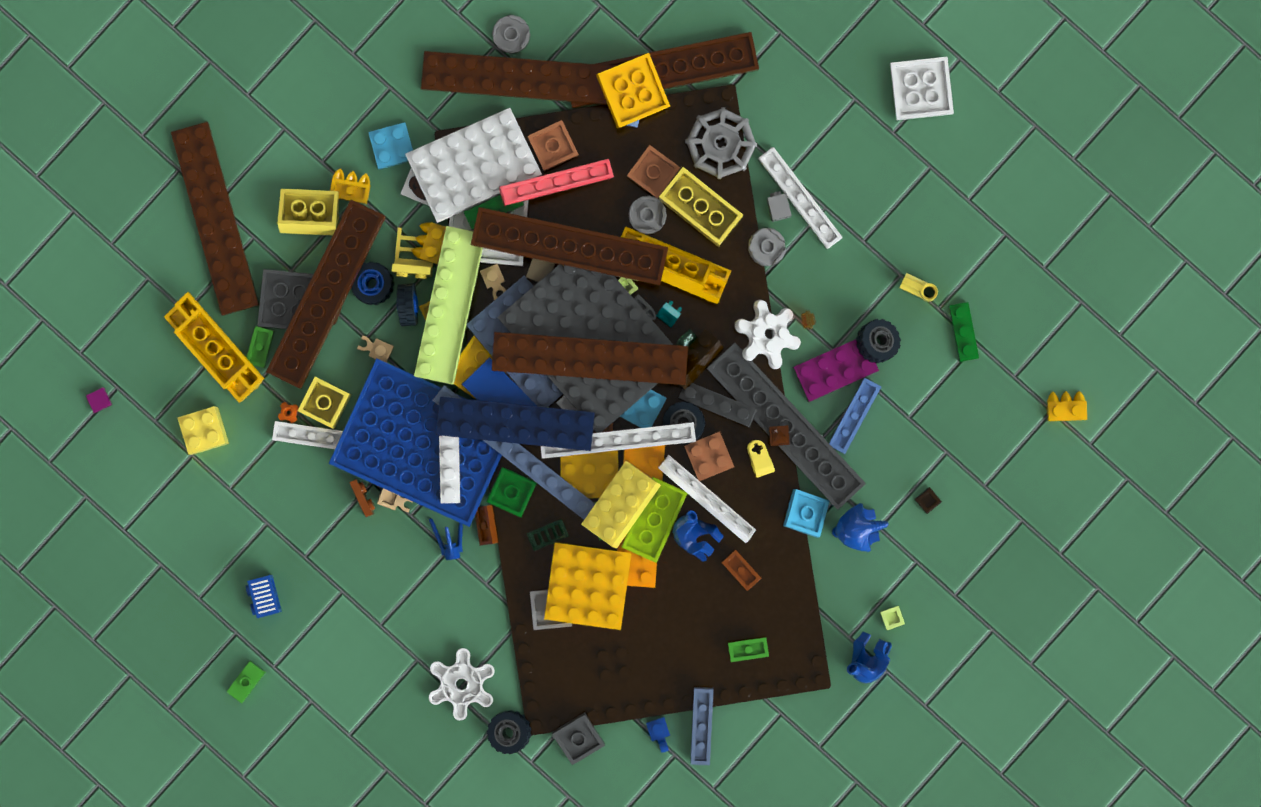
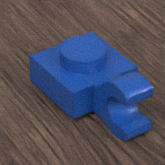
M662 717L647 722L646 725L651 740H658L661 753L669 751L665 737L670 736L665 718Z

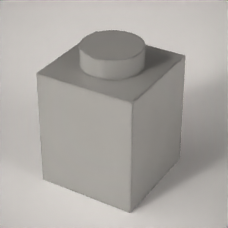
M781 191L771 193L770 197L767 198V204L772 222L791 218L787 194H781Z

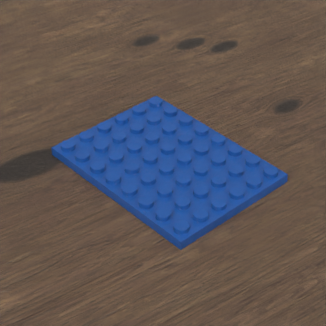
M376 358L329 464L470 527L502 455L483 440L459 438L460 503H441L439 435H436L439 405L432 400L442 387L422 378L414 377L413 374Z

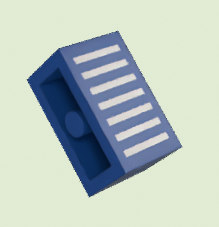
M273 575L247 581L246 591L247 595L252 598L253 604H250L253 615L260 618L282 612Z

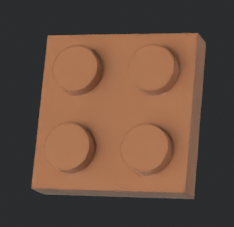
M562 120L528 136L543 171L549 170L579 155Z
M649 145L627 177L658 199L680 170V167Z
M720 431L684 446L699 481L734 467Z

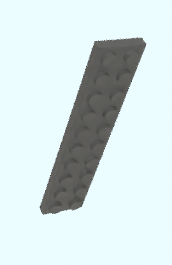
M734 343L707 370L736 401L757 409L753 419L768 436L769 427L788 425L790 445H779L780 449L838 510L866 483L753 361H747L743 358V350Z

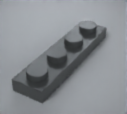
M694 383L687 387L686 390L682 388L679 395L681 400L690 402L747 427H750L757 411L753 407Z

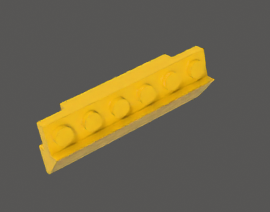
M625 227L621 235L623 238L668 247L661 281L718 304L731 270Z
M187 292L174 304L175 306L164 318L175 329L174 333L220 386L223 389H227L240 403L255 389H258L265 378L194 297Z

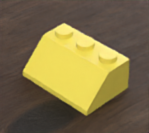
M281 189L277 222L280 233L333 236L339 222L338 191Z

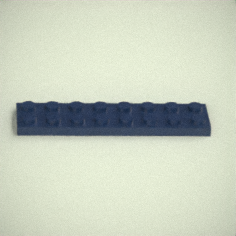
M440 397L436 435L591 451L595 412Z

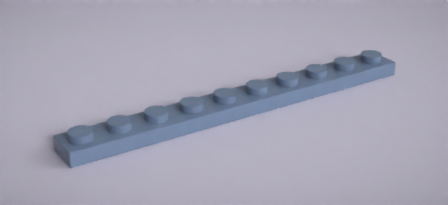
M444 385L432 401L439 405L440 397H460ZM483 440L582 519H585L594 507V502L520 444Z

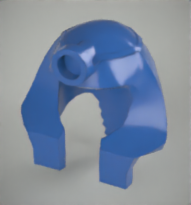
M859 503L839 519L836 527L832 529V535L852 549L870 552L871 545L874 542L880 541L878 530L886 528L889 523L881 520L872 521L876 519L875 510L864 509L863 503Z
M692 510L687 512L686 516L680 517L674 523L672 530L676 543L689 554L695 555L702 562L707 561L706 555L709 557L714 549L706 541L697 543L696 539L701 535L710 534L719 543L724 537L716 525L698 520L697 514Z
M862 632L853 642L852 662L847 666V672L861 683H872L885 672L890 662L888 654L892 645L890 642L879 639L873 651L875 656L871 657L864 648L871 637L866 632Z

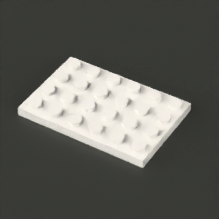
M511 108L405 154L437 223L501 195L499 191L500 186L542 176Z

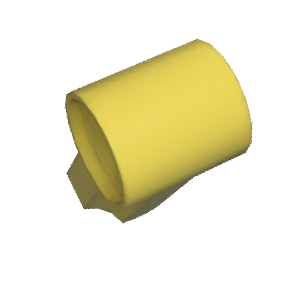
M906 273L899 287L922 298L926 302L933 301L938 295V289L934 284L927 283ZM932 288L934 296L931 298L926 297L924 289Z

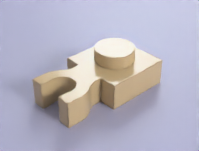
M498 264L480 271L487 289L493 288V298L496 300L498 298L496 296L498 291H503V293L506 291L501 286V283H504L505 280Z
M362 336L361 339L367 341V346L361 347L358 345L357 349L370 351L369 357L377 358L387 363L394 346L379 339H375L373 343L368 337Z
M382 488L377 504L396 510V507L399 506L403 511L409 513L410 509L404 507V502L410 501L413 503V501Z

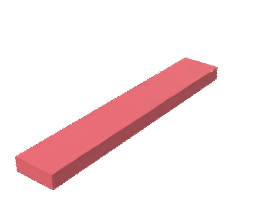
M609 159L500 186L499 191L504 206L611 179L614 175Z

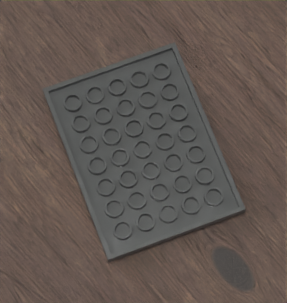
M560 264L497 317L510 333L673 345L615 276ZM547 375L577 411L595 412L593 430L596 433H601L658 384Z

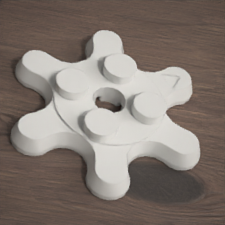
M757 300L753 305L755 318L752 321L738 319L735 322L737 332L746 334L749 338V344L743 349L742 355L745 360L752 361L758 354H764L768 359L769 366L772 369H778L782 366L781 350L783 348L796 350L801 344L800 339L789 334L787 329L788 322L793 318V312L788 308H784L777 315L769 312L767 303L764 300ZM766 329L772 330V339H768L765 336Z
M465 648L459 649L456 653V662L452 666H445L439 661L431 664L430 671L433 675L439 677L441 684L437 690L429 694V701L434 705H438L443 701L451 702L454 707L453 716L456 720H464L467 717V707L470 703L477 702L483 707H489L493 703L492 695L483 689V682L494 675V667L490 664H484L479 668L473 667L470 664L469 650ZM459 679L467 681V687L463 690L459 689L456 685Z

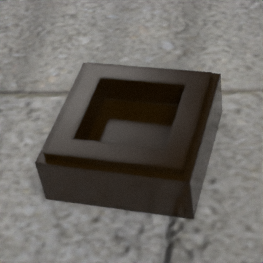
M930 487L915 498V501L926 514L942 502Z

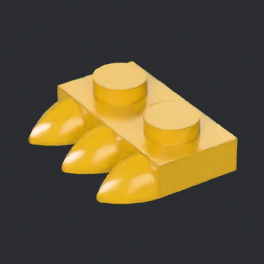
M338 169L333 175L330 191H338L339 199L353 200L358 203L367 204L371 187L369 176L365 173L357 183V176L354 171L350 172L346 180H344L342 169Z
M433 222L422 223L419 226L427 235H419L415 239L423 247H417L411 251L417 258L438 265L446 227Z
M1054 391L1051 392L1047 399L1048 421L1087 420V401H1085L1084 395L1078 391L1072 401L1070 394L1065 391L1059 402Z

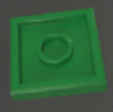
M502 467L486 502L518 517H522L537 482Z

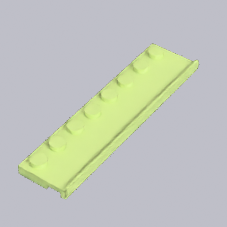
M446 226L414 377L454 385L483 248L471 246L473 231Z

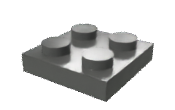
M585 712L552 731L553 737L572 765L605 746L603 739Z

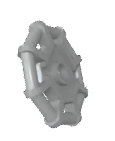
M725 107L702 116L698 115L688 138L685 139L694 162L693 166L716 176L717 179L742 170L745 171L755 147H757L748 118L745 119L726 110ZM720 117V123L712 126L708 125V121ZM725 118L738 123V125L733 127L726 124ZM701 127H704L706 131L703 138H696ZM742 128L747 141H741L738 131ZM724 138L727 145L719 148L716 140ZM698 144L702 145L705 153L701 158L696 148ZM740 147H746L742 159L740 160L737 157ZM709 158L717 162L718 167L715 168L704 162ZM734 160V162L736 163L733 166L723 169L722 163Z

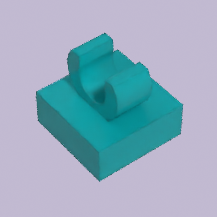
M673 301L666 302L656 315L670 327L677 321L682 310L681 307L677 310L673 308Z

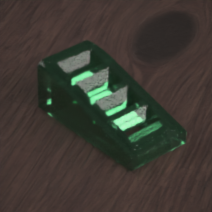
M688 330L677 341V344L689 347L697 339V336L691 330Z
M560 519L527 533L533 550L536 551L569 537L563 520ZM555 525L559 526L562 533L561 536H558ZM548 528L552 529L554 539H551ZM541 531L545 532L547 542H544ZM534 534H537L541 543L540 545H537L535 538L533 536Z

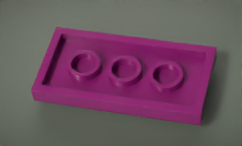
M856 339L793 367L808 402L879 371L875 362L871 363L869 360H865L862 354L860 355L859 349L856 346Z

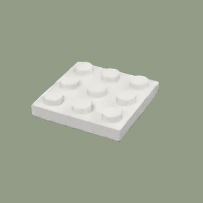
M948 57L890 63L896 121L954 114Z

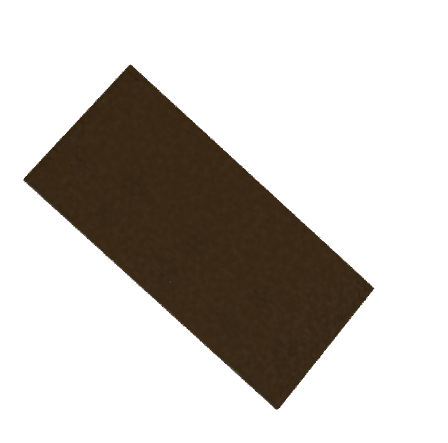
M735 85L668 94L666 97L670 107L640 119L638 128L627 125L617 128L608 105H597L515 118L542 176L609 159L614 175L611 179L530 199L528 203V218L621 237L625 227L635 230L629 222L628 213L630 206L642 196H654L628 178L627 175L649 145L678 165L680 170L682 167L687 169L741 212L743 217L719 247L664 203L667 214L665 224L659 231L653 234H645L731 270L718 304L690 294L661 281L659 286L632 280L638 287V290L631 296L635 298L639 294L654 309L655 315L658 314L666 302L673 301L672 307L676 310L679 307L682 308L681 315L672 327L668 326L657 316L655 320H652L673 345L689 347L705 329L715 336L724 349L708 367L734 343L742 350L748 346V336L737 332L735 322L738 319L752 321L755 318L753 305L757 300H764L767 303L769 312L772 314L765 268L756 263L750 257L748 251V242L751 236L758 230L749 167L747 164L745 171L742 170L717 179L716 176L693 166V159L688 145L685 143V139L688 138L698 115L702 116L725 107L726 110L740 116ZM720 117L708 121V125L712 126L720 123ZM725 118L726 124L733 127L738 125V123ZM562 120L579 155L549 170L543 171L528 136ZM467 126L438 130L434 134L435 140ZM701 127L696 138H703L706 131L704 127ZM740 129L738 131L741 141H744L743 130ZM724 138L716 140L719 148L727 145ZM696 145L697 151L701 158L703 155H705L702 145ZM740 147L737 154L740 160L746 150L745 147ZM709 158L704 162L715 168L718 167V163ZM734 160L722 163L723 169L733 166L736 163L734 162ZM524 257L523 266L498 264L505 280L504 283H501V286L507 290L524 275L526 277L532 259ZM480 263L467 323L494 301L493 288L487 289L480 271L495 264ZM530 281L533 286L537 284L536 282ZM498 291L496 296L502 295L503 291ZM466 327L465 335L468 344L474 335ZM766 329L765 336L768 339H772V330ZM758 354L752 361L785 396L781 368L772 369L768 364L767 357L764 354ZM707 368L693 382L696 385L735 400ZM658 383L651 389L667 398L652 427L663 426V417L671 405L678 402H686L679 399L682 387L679 385ZM561 395L554 401L549 408L562 409L556 402L564 395ZM698 407L704 415L705 427L701 437L697 440L720 431L734 467L700 482L754 527L756 531L750 540L745 543L687 494L676 521L680 517L686 516V513L692 510L697 514L698 520L716 525L724 537L719 543L710 534L701 535L696 539L697 543L706 541L714 549L709 557L706 555L707 561L702 562L695 555L689 554L676 543L671 530L657 561L655 588L627 586L621 630L573 623L571 627L533 630L530 591L548 590L555 543L617 551V548L610 546L603 540L599 541L598 536L581 525L584 519L538 483L522 517L492 505L524 715L530 722L531 736L551 733L584 712L593 726L691 711L693 710L694 687L714 689L713 707L829 689L831 687L808 537L805 533L783 526L793 489L800 490L797 468L779 446H770L769 436L754 419L750 427H747ZM618 417L613 422V431L640 428L621 417ZM681 418L678 424L689 423V420ZM759 440L765 444L775 472L756 478L747 452L749 442ZM755 443L754 448H752V452H756L758 454L759 449H761V446H758ZM520 444L561 476L560 457L542 459L541 446ZM688 444L665 445L664 459L670 455L697 478L684 447ZM618 450V471L623 465L624 450ZM502 456L489 483V489L491 492L502 467L530 480L533 479ZM663 473L664 482L682 489ZM589 498V499H590L592 502H597L599 498ZM734 550H737L762 578L748 591L721 563ZM766 637L769 657L736 662L730 661L728 642Z

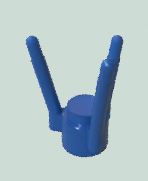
M430 518L429 522L441 548L442 555H445L446 560L460 558V552H463V524L459 523L457 545L456 542H451L449 528L445 527L447 544L444 547L433 519Z

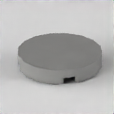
M508 15L499 19L494 25L492 32L493 41L497 48L504 53H519L529 43V27L525 20L519 16Z
M642 196L635 200L630 206L628 213L629 222L632 227L643 234H653L659 231L665 224L667 217L666 208L663 203L652 196Z
M773 228L757 230L748 242L750 257L761 266L777 264L786 253L784 237Z

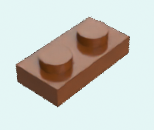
M358 479L349 482L365 517L373 515L375 506L371 498L367 499L365 495L367 489L364 482H359Z
M493 506L478 507L475 518L480 546L498 543Z
M734 550L721 562L747 591L762 579L737 550Z

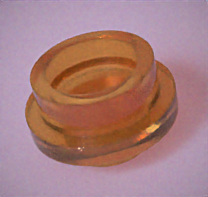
M807 310L801 314L803 327L813 329V325L816 324L814 313L811 314Z

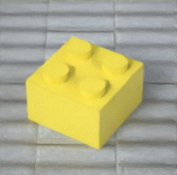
M314 377L298 412L335 429L352 394L318 377Z
M213 406L178 417L189 455L229 444L218 407Z

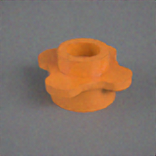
M283 402L280 405L281 413L278 415L279 420H288L290 423H295L299 406L296 404L288 405L287 402Z

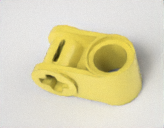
M759 440L749 442L747 452L756 478L775 472L765 444ZM755 443L756 445L761 446V449H759L758 454L756 452H752V448H754Z

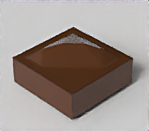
M788 425L769 427L770 446L790 445Z

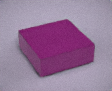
M105 388L86 395L94 413L112 405Z

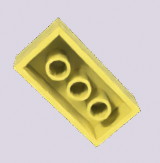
M682 167L659 196V200L718 247L743 217L741 212L684 167Z
M625 461L581 525L610 546L617 548L661 485L634 465Z

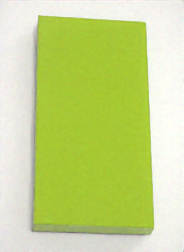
M652 477L661 486L627 533L621 547L657 563L688 493Z

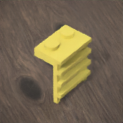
M398 227L395 262L392 264V272L397 277L407 278L408 275H415L417 279L432 277L433 263L424 260L399 258L400 251L412 252L411 250L414 249L400 247L401 240H417L414 236L401 235L402 228Z

